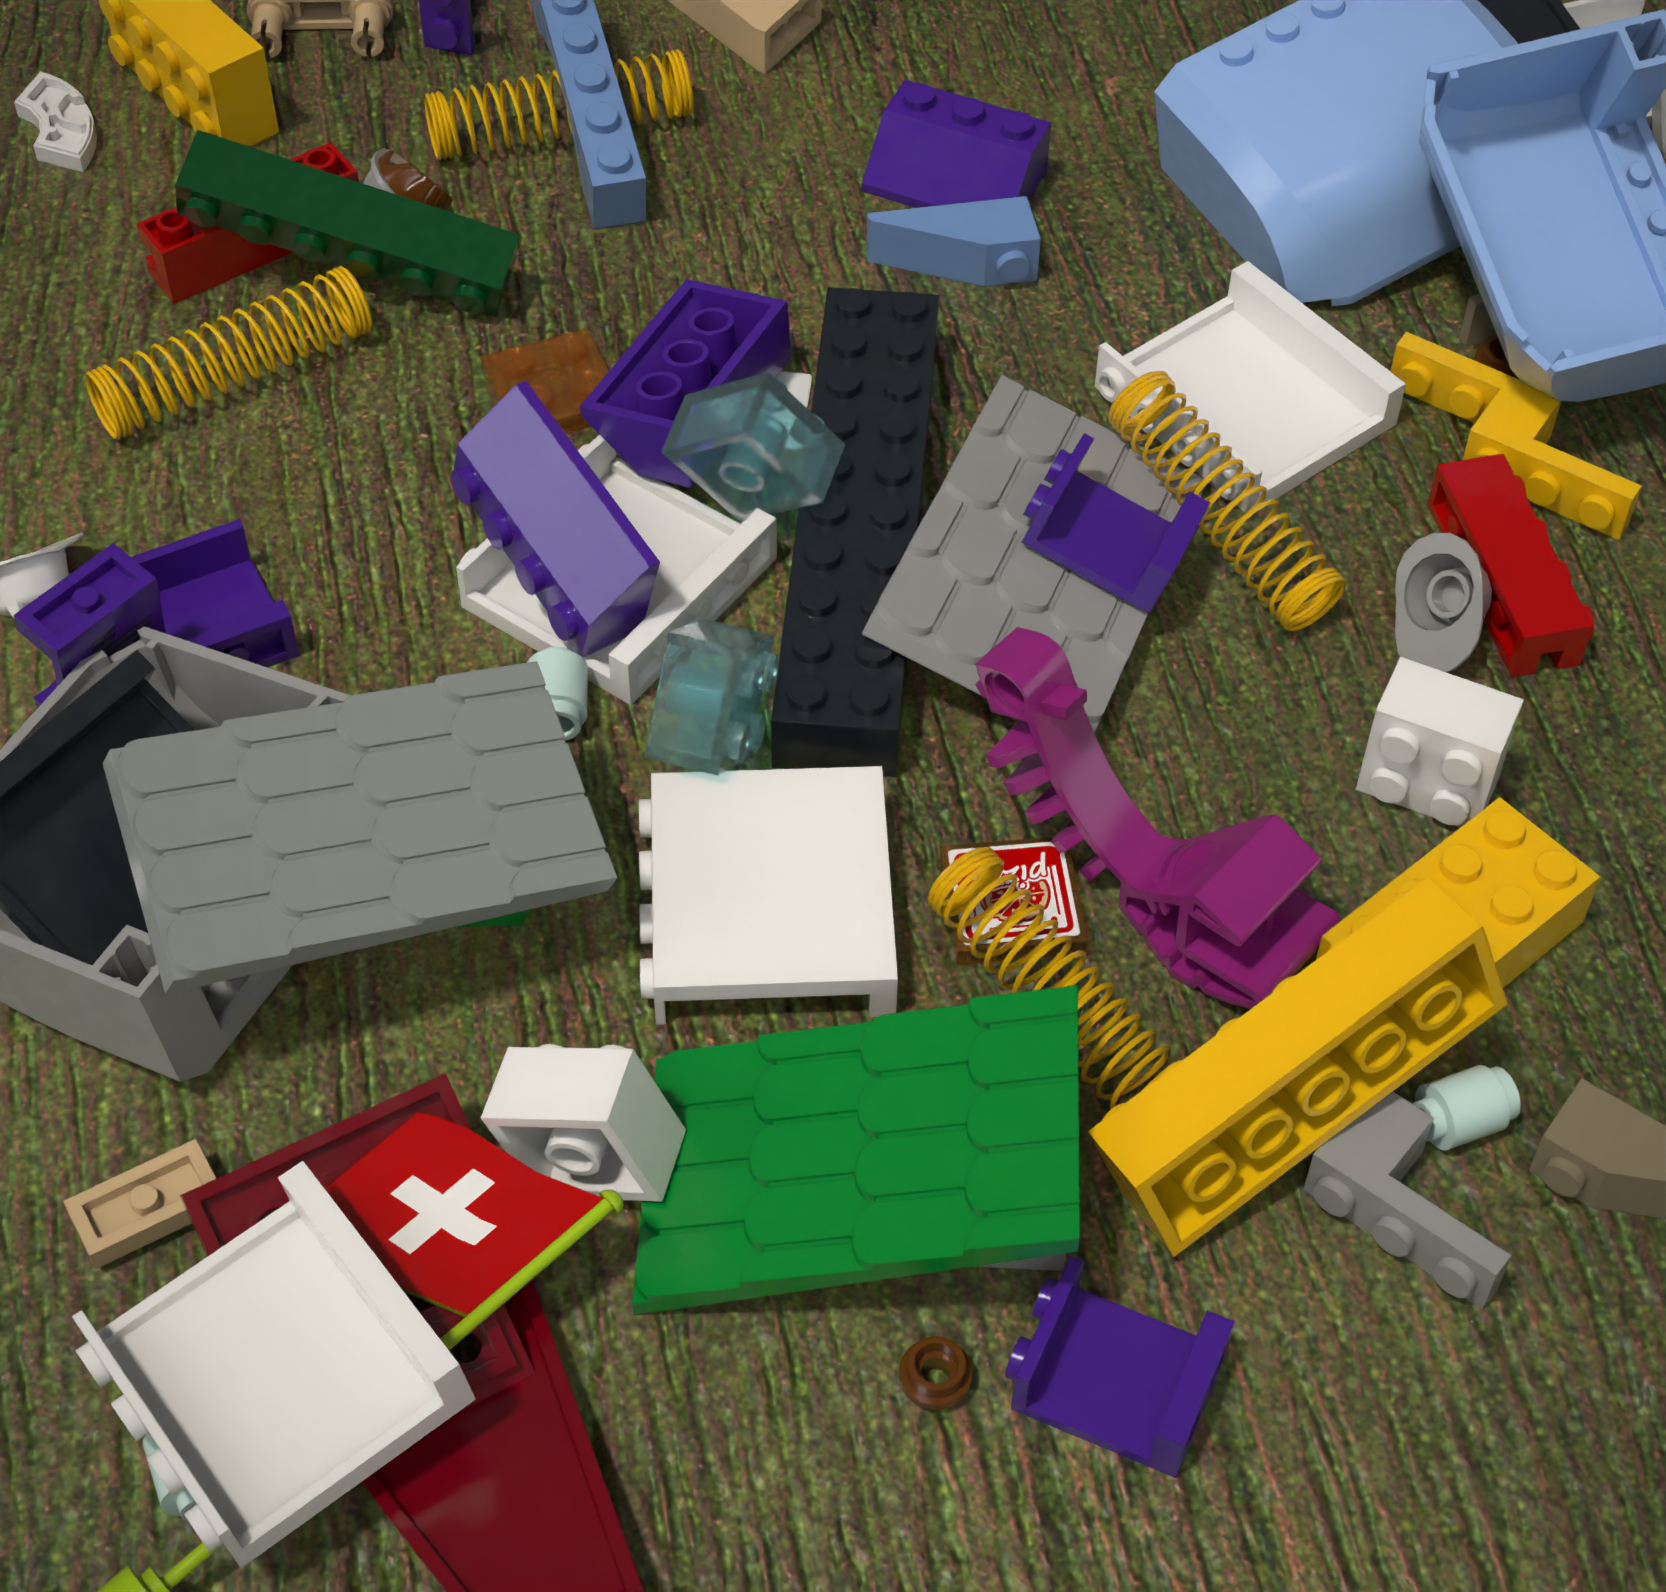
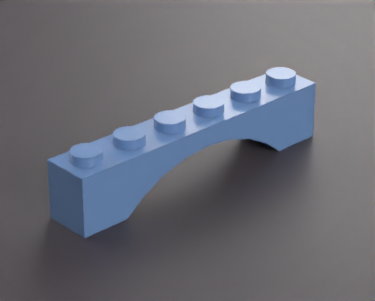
M530 0L538 31L549 48L560 81L573 135L582 189L593 228L599 229L646 221V176L594 0Z

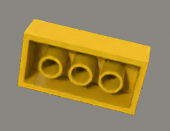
M98 0L104 16L109 21L112 36L108 37V45L115 60L121 66L127 65L135 72L145 89L148 91L154 90L165 100L171 113L176 117L182 116L193 127L195 133L197 130L249 147L279 133L264 47L211 0Z
M1499 797L1322 935L1316 960L1325 954L1337 939L1346 934L1353 933L1381 912L1393 897L1402 892L1409 891L1429 876L1483 926L1502 987L1504 988L1584 922L1601 876Z

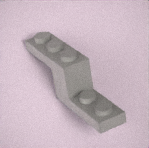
M1391 1092L1315 1151L1303 1190L1311 1194L1319 1206L1328 1213L1337 1217H1345L1372 1235L1376 1243L1386 1252L1397 1257H1405L1432 1275L1437 1284L1447 1293L1455 1297L1466 1298L1483 1309L1498 1290L1512 1255L1400 1182L1421 1156L1434 1118L1395 1092Z

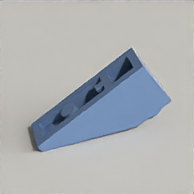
M1027 196L867 213L866 256L868 262L980 286L1037 281L1041 238Z

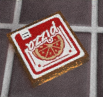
M1054 837L940 846L939 861L941 873L956 859L975 848H992L998 854V857L1004 861V868L1000 877L1008 874L1018 876L1017 885L1013 893L1022 889L1031 891L1030 902L1026 908L1036 904L1045 906L1044 916L1039 924L1048 920L1059 922L1057 933L1052 940L1063 935L1072 937L1071 948L1065 956L1076 951H1084L1087 954L1088 937L1071 851L1068 849L1059 853L1051 843ZM966 875V876L950 891V893H949V894L947 895V897H946V900H948V899L951 897V895L953 894V892L955 891V889L961 884V882H962L968 875ZM1012 880L1003 882L989 892L972 910L966 920L977 916L994 904L1007 891ZM1026 895L1019 896L1002 908L990 920L980 935L995 928L1011 916L1021 905ZM1039 910L1030 913L1015 924L1000 940L995 949L1002 947L1022 933L1034 921ZM964 912L949 917V919L954 923H959ZM982 920L963 927V935L967 938H973L974 932ZM1053 926L1046 927L1033 936L1014 955L1012 960H1019L1038 946L1049 934ZM950 928L956 965L984 963V958H976L971 955V943H963L958 940L957 928ZM997 934L977 942L976 950L980 953H986ZM1067 941L1059 943L1041 958L1055 957ZM1012 948L1002 954L991 957L989 962L1004 961Z

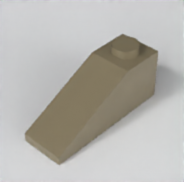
M1581 1078L1542 1136L1529 1172L1541 1178L1556 1193L1573 1197L1590 1208L1666 1219V1125Z

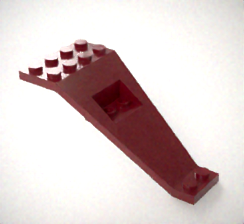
M446 1073L180 1195L206 1256L208 1257L289 1202L290 1200L278 1177L304 1161L325 1189L417 1112L434 1115L471 1130ZM531 1280L469 1333L477 1343V1350L473 1358L466 1362H460L456 1359L476 1400L360 1482V1484L445 1592H645L638 1577L533 1280ZM405 1293L439 1338L443 1337L465 1318Z

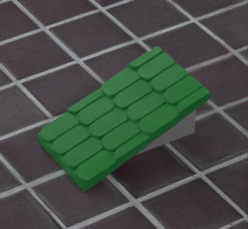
M1078 985L969 998V1003L966 1005L883 1014L875 1017L871 1022L758 1035V1041L676 1050L668 1053L664 1058H656L654 1082L685 1127L686 1132L663 1201H641V1218L632 1299L633 1315L967 1267L1063 1271L1066 1254L1078 1252L1080 1241Z

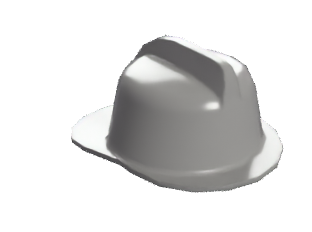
M1432 533L1418 539L1404 553L1397 568L1395 584V638L1400 657L1447 673L1455 670L1467 660L1480 639L1483 619L1491 605L1492 588L1487 573L1480 565L1477 553L1466 540L1452 533Z

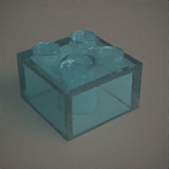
M767 372L686 394L661 452L738 521H743L756 508L768 514H774L823 503L845 444L826 427L821 418L812 414L787 390L783 382Z
M703 618L670 631L645 758L718 776L749 757L750 751L757 752L761 745L766 725L765 715L758 714L763 690L769 691L771 689L778 667V655L771 653L774 635Z

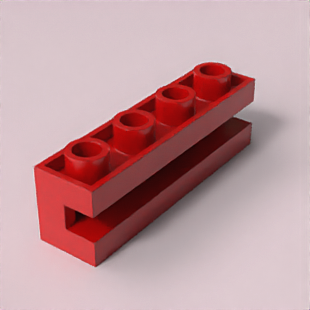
M332 142L289 159L359 182L358 171ZM176 207L137 223L140 239L152 253L145 257L148 273L173 304L293 253L291 250L269 243L259 245L249 242L240 234L223 228L196 225L185 216L177 214Z
M1504 454L1437 464L1427 506L1440 533H1452L1466 540L1477 553L1480 565L1489 577L1492 588L1491 605L1483 620L1511 677L1535 674L1540 655L1545 653L1550 654L1557 670L1580 666L1588 641L1594 634L1593 615L1590 608L1586 604H1582L1571 584V575L1567 564L1563 560H1559L1549 542L1548 530L1544 520L1541 517H1536L1528 502L1522 478L1514 475Z

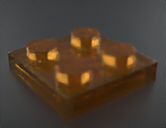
M587 328L480 356L482 373L496 403L516 384L527 381L565 434L592 427L581 416L580 405L609 371Z

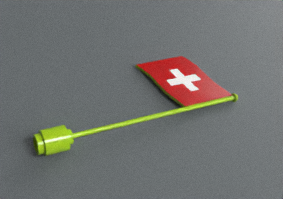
M419 1112L325 1188L403 1292L465 1317L440 1338L448 1350H451L611 1211L619 1215L623 1209V1199L614 1190H603L599 1193L600 1196L553 1179L534 1171L469 1128L434 1115ZM202 1542L161 1578L151 1567L138 1576L127 1565L96 1592H172L171 1589L216 1550L210 1553Z

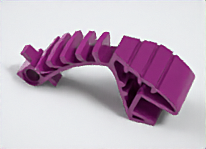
M1017 627L975 664L980 677L975 686L981 696L987 698L991 712L1019 720L986 754L990 766L1000 768L1027 757L1003 782L1010 795H1020L1051 781L1052 785L1024 812L1033 824L1040 823L1064 810L1068 812L1071 821L1051 840V843L1059 853L1067 851L1083 840L1089 844L1096 854L1079 871L1090 881L1107 867L1121 881L1118 907L1139 935L1143 934L1146 945L1161 965L1167 967L1170 976L1194 989L1198 986L1203 993L1221 1001L1252 1009L1272 994L1275 987L1281 981L1293 976L1319 949L1322 935L1341 921V918L1333 909L1298 889L1305 879L1322 863V860L1276 814L1254 818L1191 839H1172L1161 836L1128 796L1109 766L1083 706L1087 702V690L1078 688L1065 652L1049 636Z

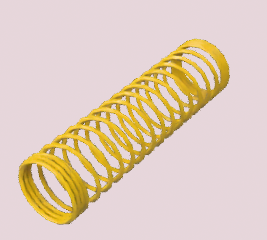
M678 48L675 51L672 49L670 52L667 50L663 55L662 63L656 55L651 53L647 58L646 66L640 58L635 56L631 60L630 70L621 59L616 61L614 71L617 81L620 64L629 81L633 114L638 125L642 122V113L634 82L636 61L641 67L646 80L649 111L655 123L658 120V109L650 79L652 59L655 60L662 76L663 97L668 117L672 120L674 115L680 118L686 115L689 117L692 114L693 91L685 57ZM555 70L551 72L548 85L545 79L537 73L533 78L532 89L528 81L520 76L516 84V94L511 83L506 79L500 84L499 96L495 87L490 82H487L483 90V100L478 89L471 85L467 90V105L461 92L454 88L450 96V108L445 96L439 90L436 93H426L424 96L425 113L436 158L439 161L442 158L444 160L447 157L449 159L452 158V136L456 155L458 157L462 155L456 121V95L466 119L473 153H478L472 114V91L483 117L489 149L492 152L494 151L495 145L490 126L488 106L489 88L500 115L506 147H511L505 112V84L510 92L518 117L522 144L526 146L528 143L521 105L522 82L527 90L534 112L537 136L542 143L544 141V133L538 110V79L543 86L550 107L554 136L559 140L561 134L553 92L554 76H556L560 84L557 72ZM568 117L569 128H570V132H571V135H572L571 126H570L569 117Z
M339 266L327 271L326 277L320 274L315 276L313 285L304 281L300 282L297 292L286 288L282 291L280 299L273 295L267 296L264 306L254 301L250 304L248 313L239 308L234 310L232 320L221 315L217 318L215 327L204 322L200 326L199 334L188 329L184 332L182 341L171 336L167 340L166 349L154 343L151 345L149 356L137 350L134 352L132 363L121 357L117 360L116 371L105 364L92 369L91 372L87 371L85 374V384L91 402L108 433L114 439L120 440L121 437L124 438L126 435L132 434L133 425L131 417L139 429L143 430L145 427L140 408L128 386L123 381L122 363L126 364L134 373L142 399L152 418L156 422H161L162 416L158 403L147 382L139 372L138 356H142L151 366L154 380L165 405L173 415H177L179 410L174 394L155 363V349H159L166 356L172 377L181 397L188 407L194 408L195 399L181 368L172 357V342H176L184 351L187 366L198 391L205 400L210 401L212 394L208 381L196 358L188 348L187 338L189 335H192L200 343L203 358L215 385L221 393L227 394L228 384L214 353L205 342V328H209L216 335L220 353L230 376L238 386L243 387L245 380L242 369L230 345L221 334L220 324L222 321L227 322L231 326L238 351L248 372L254 379L259 380L261 370L246 337L237 326V315L242 314L248 320L251 335L261 360L270 372L276 373L277 362L263 331L253 319V308L258 307L265 314L267 328L277 353L286 365L292 366L294 361L290 345L279 323L269 311L270 301L274 300L281 306L283 321L293 346L302 358L308 359L310 352L307 340L298 321L285 303L286 294L290 293L297 299L300 318L310 341L318 351L325 352L326 343L322 330L312 310L301 297L302 288L306 286L313 292V300L320 322L329 339L337 346L341 345L342 342L340 328L328 303L317 290V283L320 280L325 281L328 297L335 314L346 334L353 339L369 333L372 328L371 312L362 288L348 269ZM344 291H345V293H346V295H347V297H348V299H349V301H350V304H351V306H352V308H353L354 313L352 312V310H351V308H350V306H349V304H348V302H347V299H346V297H345ZM320 302L330 318V321L333 325L336 334V338L330 331L329 326L324 318ZM304 310L306 311L311 322L313 323V326L317 332L320 341V345L315 339L309 327ZM288 317L290 318L292 324L294 325L299 335V338L303 345L304 352L297 342V339L293 333ZM273 326H274V328L276 329V331H277L279 337L281 338V341H282V343H283V345H284V348H285V350H286L288 359H287L286 355L284 354V352H283V350H282V348H281V346H280V344H279V342H278V340H277V337H276V334H275V332H274ZM257 334L259 335L261 341L263 342V344H264V346H265V349H266V351H267V353H268V355H269L271 364H270V362L268 361V359H267V357H266V355H265V353H264V351H263V349H262V347H261V344H260V341H259V339H258ZM242 343H243L245 349L247 350V352H248V354H249V357H250V359H251V361H252V363H253L254 369L252 368V366H251V364H250V362H249V360H248V358H247V356H246V354H245V351H244V349H243ZM227 353H228L229 357H230L231 360H232V363H233V365H234V367H235V369H236L237 375H236V373L234 372V370H233V368H232V365H231V363H230V361H229V359H228ZM211 361H212V363H213V365H214V367H215V369H216V371H217V373H218V375H219L220 381H219V379H218V377H217V375H216V373H215V371H214V369H213V366H212V364H211ZM107 371H109L111 375L117 380L120 391ZM196 371H197V373H198V375H199V377H200V380H201V382H202V384H203V387H202V385H201V383H200V381H199V378H198V376H197V374H196Z
M1149 372L1128 384L1118 394L1108 413L1109 423L1116 429V432L1121 434V438L1128 442L1131 441L1132 451L1142 455L1143 463L1153 468L1155 478L1165 481L1166 491L1176 494L1177 504L1181 506L1183 503L1181 494L1194 491V494L1199 495L1206 484L1222 470L1234 464L1239 465L1236 473L1215 493L1204 498L1210 502V505L1199 523L1200 531L1205 534H1211L1212 545L1222 548L1223 558L1228 561H1234L1235 572L1240 575H1246L1247 586L1252 589H1258V599L1264 603L1270 602V613L1276 616V620L1280 622V625L1287 631L1301 630L1327 613L1342 596L1346 586V579L1333 567L1323 569L1326 556L1318 554L1310 557L1313 552L1314 542L1303 541L1298 543L1302 536V528L1292 527L1287 529L1290 523V515L1287 513L1275 515L1278 511V501L1274 499L1264 501L1267 488L1264 486L1253 487L1255 474L1251 472L1241 474L1243 471V460H1230L1232 447L1227 445L1218 447L1220 444V434L1217 432L1207 433L1209 431V421L1206 419L1196 420L1198 408L1194 406L1185 407L1186 395L1175 393V382L1172 381V378L1166 372ZM1163 386L1156 398L1145 409L1128 419L1133 409L1142 399L1155 389ZM1174 398L1182 399L1179 408L1165 418L1153 431L1137 437L1139 431L1154 422L1167 409ZM1186 411L1193 412L1189 423L1172 435L1167 442L1148 450L1156 435L1172 424L1180 414ZM1199 424L1204 425L1201 435L1185 447L1180 454L1160 463L1166 450L1183 437L1189 429ZM1211 437L1216 438L1209 452L1197 460L1190 468L1171 476L1177 464L1201 442ZM1148 439L1144 450L1137 447L1136 441ZM1220 451H1227L1225 459L1203 480L1183 489L1194 471L1208 461L1211 456ZM1159 452L1155 463L1148 460L1147 454ZM1171 464L1166 477L1159 473L1158 467H1165ZM1182 478L1178 490L1171 487L1170 481ZM1250 478L1247 487L1238 497L1220 510L1206 515L1212 504L1222 493L1241 479ZM1262 491L1260 498L1250 510L1232 523L1218 528L1226 515L1239 502L1254 492ZM1274 505L1272 511L1262 523L1246 535L1230 542L1235 532L1254 513L1265 506ZM1218 517L1212 530L1205 527L1204 520ZM1285 518L1282 527L1273 537L1260 547L1242 555L1246 547L1262 530L1273 522ZM1230 530L1224 543L1216 540V534ZM1297 532L1294 540L1284 551L1264 565L1254 568L1269 548L1288 534ZM1243 543L1237 551L1236 557L1228 554V547ZM1309 546L1305 555L1294 566L1275 579L1266 582L1271 573L1288 556L1302 547ZM1255 556L1248 570L1244 571L1239 567V561ZM1316 560H1321L1318 567L1309 576L1288 592L1279 595L1283 587L1300 570ZM1267 569L1260 584L1251 582L1252 574ZM1279 583L1271 598L1263 596V588ZM1322 588L1317 594L1304 602L1310 595ZM1282 600L1277 610H1275V602Z
M975 848L963 854L939 875L928 893V905L932 907L936 915L944 918V924L948 927L957 928L958 940L963 943H971V955L976 958H984L985 970L990 974L998 973V985L1003 989H1012L1011 993H1017L1018 988L1030 984L1043 976L1032 991L1041 990L1044 984L1059 969L1074 958L1080 957L1076 965L1061 980L1048 989L1073 986L1079 980L1094 972L1090 980L1078 992V1010L1097 993L1106 988L1108 990L1091 1009L1078 1018V1025L1090 1018L1078 1032V1048L1092 1042L1111 1028L1126 1011L1128 999L1118 998L1099 1010L1112 995L1114 983L1105 982L1090 990L1099 978L1100 968L1091 966L1076 974L1085 963L1086 952L1076 951L1064 957L1071 948L1072 937L1063 935L1052 940L1057 933L1059 922L1048 920L1039 924L1044 916L1045 906L1036 904L1026 908L1030 902L1031 891L1022 889L1013 893L1017 885L1018 876L1008 874L1000 877L1003 872L1004 861L998 857V854L992 848ZM966 875H968V876L961 882V884L955 889V891L953 892V894L951 895V897H950L948 900H945V898H946L947 895L950 893V891H951ZM1012 880L1007 891L994 904L977 916L966 920L972 910L989 892L1003 882ZM1026 895L1021 905L1011 916L995 928L980 935L990 920L1002 908L1019 896ZM1039 910L1034 921L1022 933L1002 947L995 949L1000 940L1015 924L1030 913ZM964 912L959 923H954L949 919V917ZM982 920L974 932L973 938H967L963 935V927ZM1053 926L1049 934L1038 946L1024 957L1009 964L1014 955L1026 942L1046 927ZM997 934L986 953H980L976 950L977 942ZM1067 941L1062 950L1047 965L1023 980L1027 972L1043 955L1059 943ZM1012 948L1000 968L994 969L990 966L989 960L991 957L1002 954ZM1026 963L1016 977L1014 984H1007L1003 981L1005 972L1016 969ZM1122 1004L1118 1011L1103 1026L1081 1040L1100 1018L1116 1006ZM1141 1014L1130 1015L1117 1023L1093 1047L1085 1061L1078 1062V1068L1082 1067V1081L1087 1084L1096 1083V1097L1101 1100L1111 1099L1110 1110L1115 1107L1118 1097L1141 1085L1161 1068L1171 1053L1170 1046H1162L1155 1049L1132 1068L1113 1093L1103 1094L1101 1092L1103 1082L1127 1069L1155 1042L1157 1031L1147 1030L1133 1038L1119 1050L1099 1077L1089 1078L1087 1076L1089 1065L1099 1062L1112 1054L1137 1031L1142 1022L1143 1015ZM1136 1020L1119 1040L1097 1055L1110 1038L1130 1022ZM1149 1037L1146 1043L1133 1056L1112 1070L1128 1051ZM1164 1053L1147 1072L1127 1085L1144 1066L1158 1055ZM1160 1072L1152 1081H1150L1146 1085V1087H1148L1150 1084L1156 1081L1162 1072Z

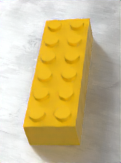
M1427 876L1409 891L1402 892L1393 897L1381 912L1353 933L1346 934L1337 939L1325 954L1300 973L1281 981L1275 987L1272 994L1244 1015L1225 1023L1212 1039L1184 1060H1179L1169 1065L1156 1081L1128 1102L1113 1107L1107 1112L1100 1123L1088 1131L1126 1202L1173 1257L1508 1004L1483 926Z

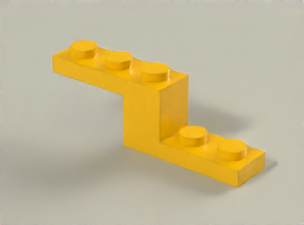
M1409 332L1403 335L1396 344L1390 372L1406 383L1405 394L1475 423L1469 433L1463 460L1504 454L1514 475L1522 478L1528 501L1617 540L1621 538L1629 525L1642 485L1547 445L1551 438L1561 401L1521 382L1515 377Z

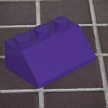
M905 79L884 109L862 180V192L915 208L1027 196L1029 201L1047 173L1051 122L1029 116L1023 112L1011 111L981 102L975 98L960 96L933 88L927 84Z

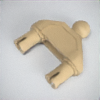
M248 0L247 16L252 23L250 36L264 47V51H266V45L270 44L269 55L270 58H273L282 49L281 39L283 30L353 29L351 36L353 50L367 57V46L369 42H372L371 55L376 56L383 50L384 27L389 25L393 18L394 4L392 0Z

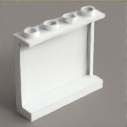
M1249 261L1231 271L1227 297L1126 355L1122 356L1106 342L1099 345L1095 387L1106 400L1113 402L1118 394L1138 377L1153 371L1166 372L1172 378V381L1175 382V393L1186 395L1185 407L1194 406L1198 408L1196 420L1206 419L1209 421V431L1207 433L1217 432L1220 434V444L1218 447L1226 445L1232 447L1230 460H1243V471L1241 474L1246 472L1255 474L1253 487L1264 486L1267 488L1264 501L1277 499L1395 426L1406 383ZM1163 386L1155 389L1142 399L1133 409L1130 417L1145 409L1156 398ZM1174 398L1167 409L1154 422L1142 430L1146 433L1153 431L1165 418L1179 408L1182 399ZM1186 411L1180 414L1172 424L1158 433L1155 438L1162 444L1167 442L1172 435L1189 423L1193 412ZM1199 424L1192 427L1168 449L1177 456L1185 447L1201 435L1204 425ZM1211 437L1204 440L1180 462L1191 467L1197 460L1209 452L1216 438ZM1220 451L1211 456L1208 461L1195 471L1205 478L1223 462L1227 451ZM1234 464L1227 467L1209 483L1218 490L1232 478L1239 465ZM1247 477L1236 482L1222 493L1221 496L1233 501L1247 487L1250 478ZM1257 491L1247 496L1236 506L1246 513L1258 501L1262 491Z
M598 435L590 444L583 445L578 452L660 561L645 619L626 638L584 657L588 666V681L632 705L777 559V522L774 516L756 508L740 524L660 480L641 476L627 462L616 457V451L601 435ZM487 538L477 548L470 549L463 556L459 565L456 566L462 608L538 652L549 647H564L577 653L568 640L562 641L555 634L549 622L548 612L536 595H529L522 588L516 575L515 566L503 549L498 550L494 548Z
M882 766L651 773V799H639L640 838H652V851H639L640 890H652V904H640L641 944L653 943V958L640 959L641 999L654 998L656 1025L666 1024V1001L868 994L869 1017L896 1013L898 975Z
M304 1161L278 1177L290 1200L289 1202L96 1332L82 1310L72 1316L88 1340L87 1343L75 1351L101 1388L114 1379L123 1392L122 1396L111 1402L114 1410L135 1441H138L148 1433L151 1434L160 1449L148 1456L147 1459L171 1495H176L184 1488L188 1489L197 1505L184 1513V1515L208 1551L212 1553L224 1544L240 1568L247 1565L476 1400L459 1363Z

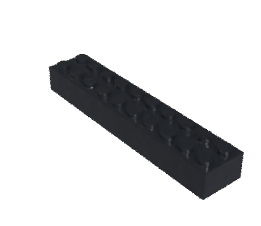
M827 287L771 718L772 768L803 769L882 766L883 776L896 777L907 657L862 635V632L920 525L937 346L939 295Z

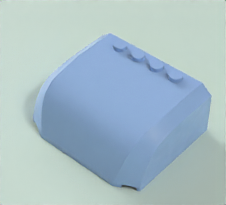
M1298 0L1174 65L1154 91L1161 169L1245 262L1249 261L1301 303L1331 299L1332 306L1353 304L1461 246L1419 144L1426 75L1429 66L1517 45L1518 43L1478 0Z
M1666 9L1433 64L1427 70L1419 144L1511 370L1521 382L1559 401H1586L1666 383V164L1645 118L1666 88Z

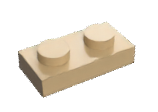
M194 1139L68 1198L63 1203L94 1268L98 1269L191 1224L180 1195L216 1179L199 1144Z

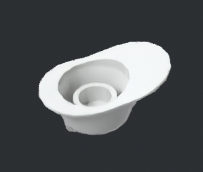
M83 533L63 539L36 552L0 562V615L12 616L14 618L15 613L67 577L69 573L65 549L67 546L83 538Z

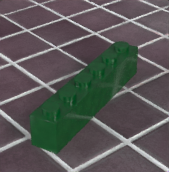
M197 130L175 184L177 214L185 216L196 225L202 227L216 226L238 233L247 241L255 244L265 245L269 243L288 249L307 261H325L342 266L357 277L363 279L377 278L399 285L408 293L416 296L425 297L430 295L449 301L468 313L479 314L483 312L495 317L497 316L516 260L519 234Z

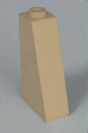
M668 0L749 65L764 74L822 22V0Z

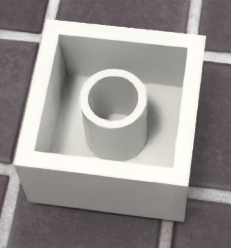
M1400 657L1375 712L1356 790L1375 796L1383 802L1394 803L1428 815L1444 824L1462 827L1488 806L1498 782L1524 699Z
M544 1044L539 1047H508L481 1115L482 1121L505 1152L534 1171L597 1196H600L599 1193L601 1191L611 1189L618 1192L623 1200L663 1201L686 1132L685 1127L634 1049H626L617 1045H605L601 1048H564L554 1044Z

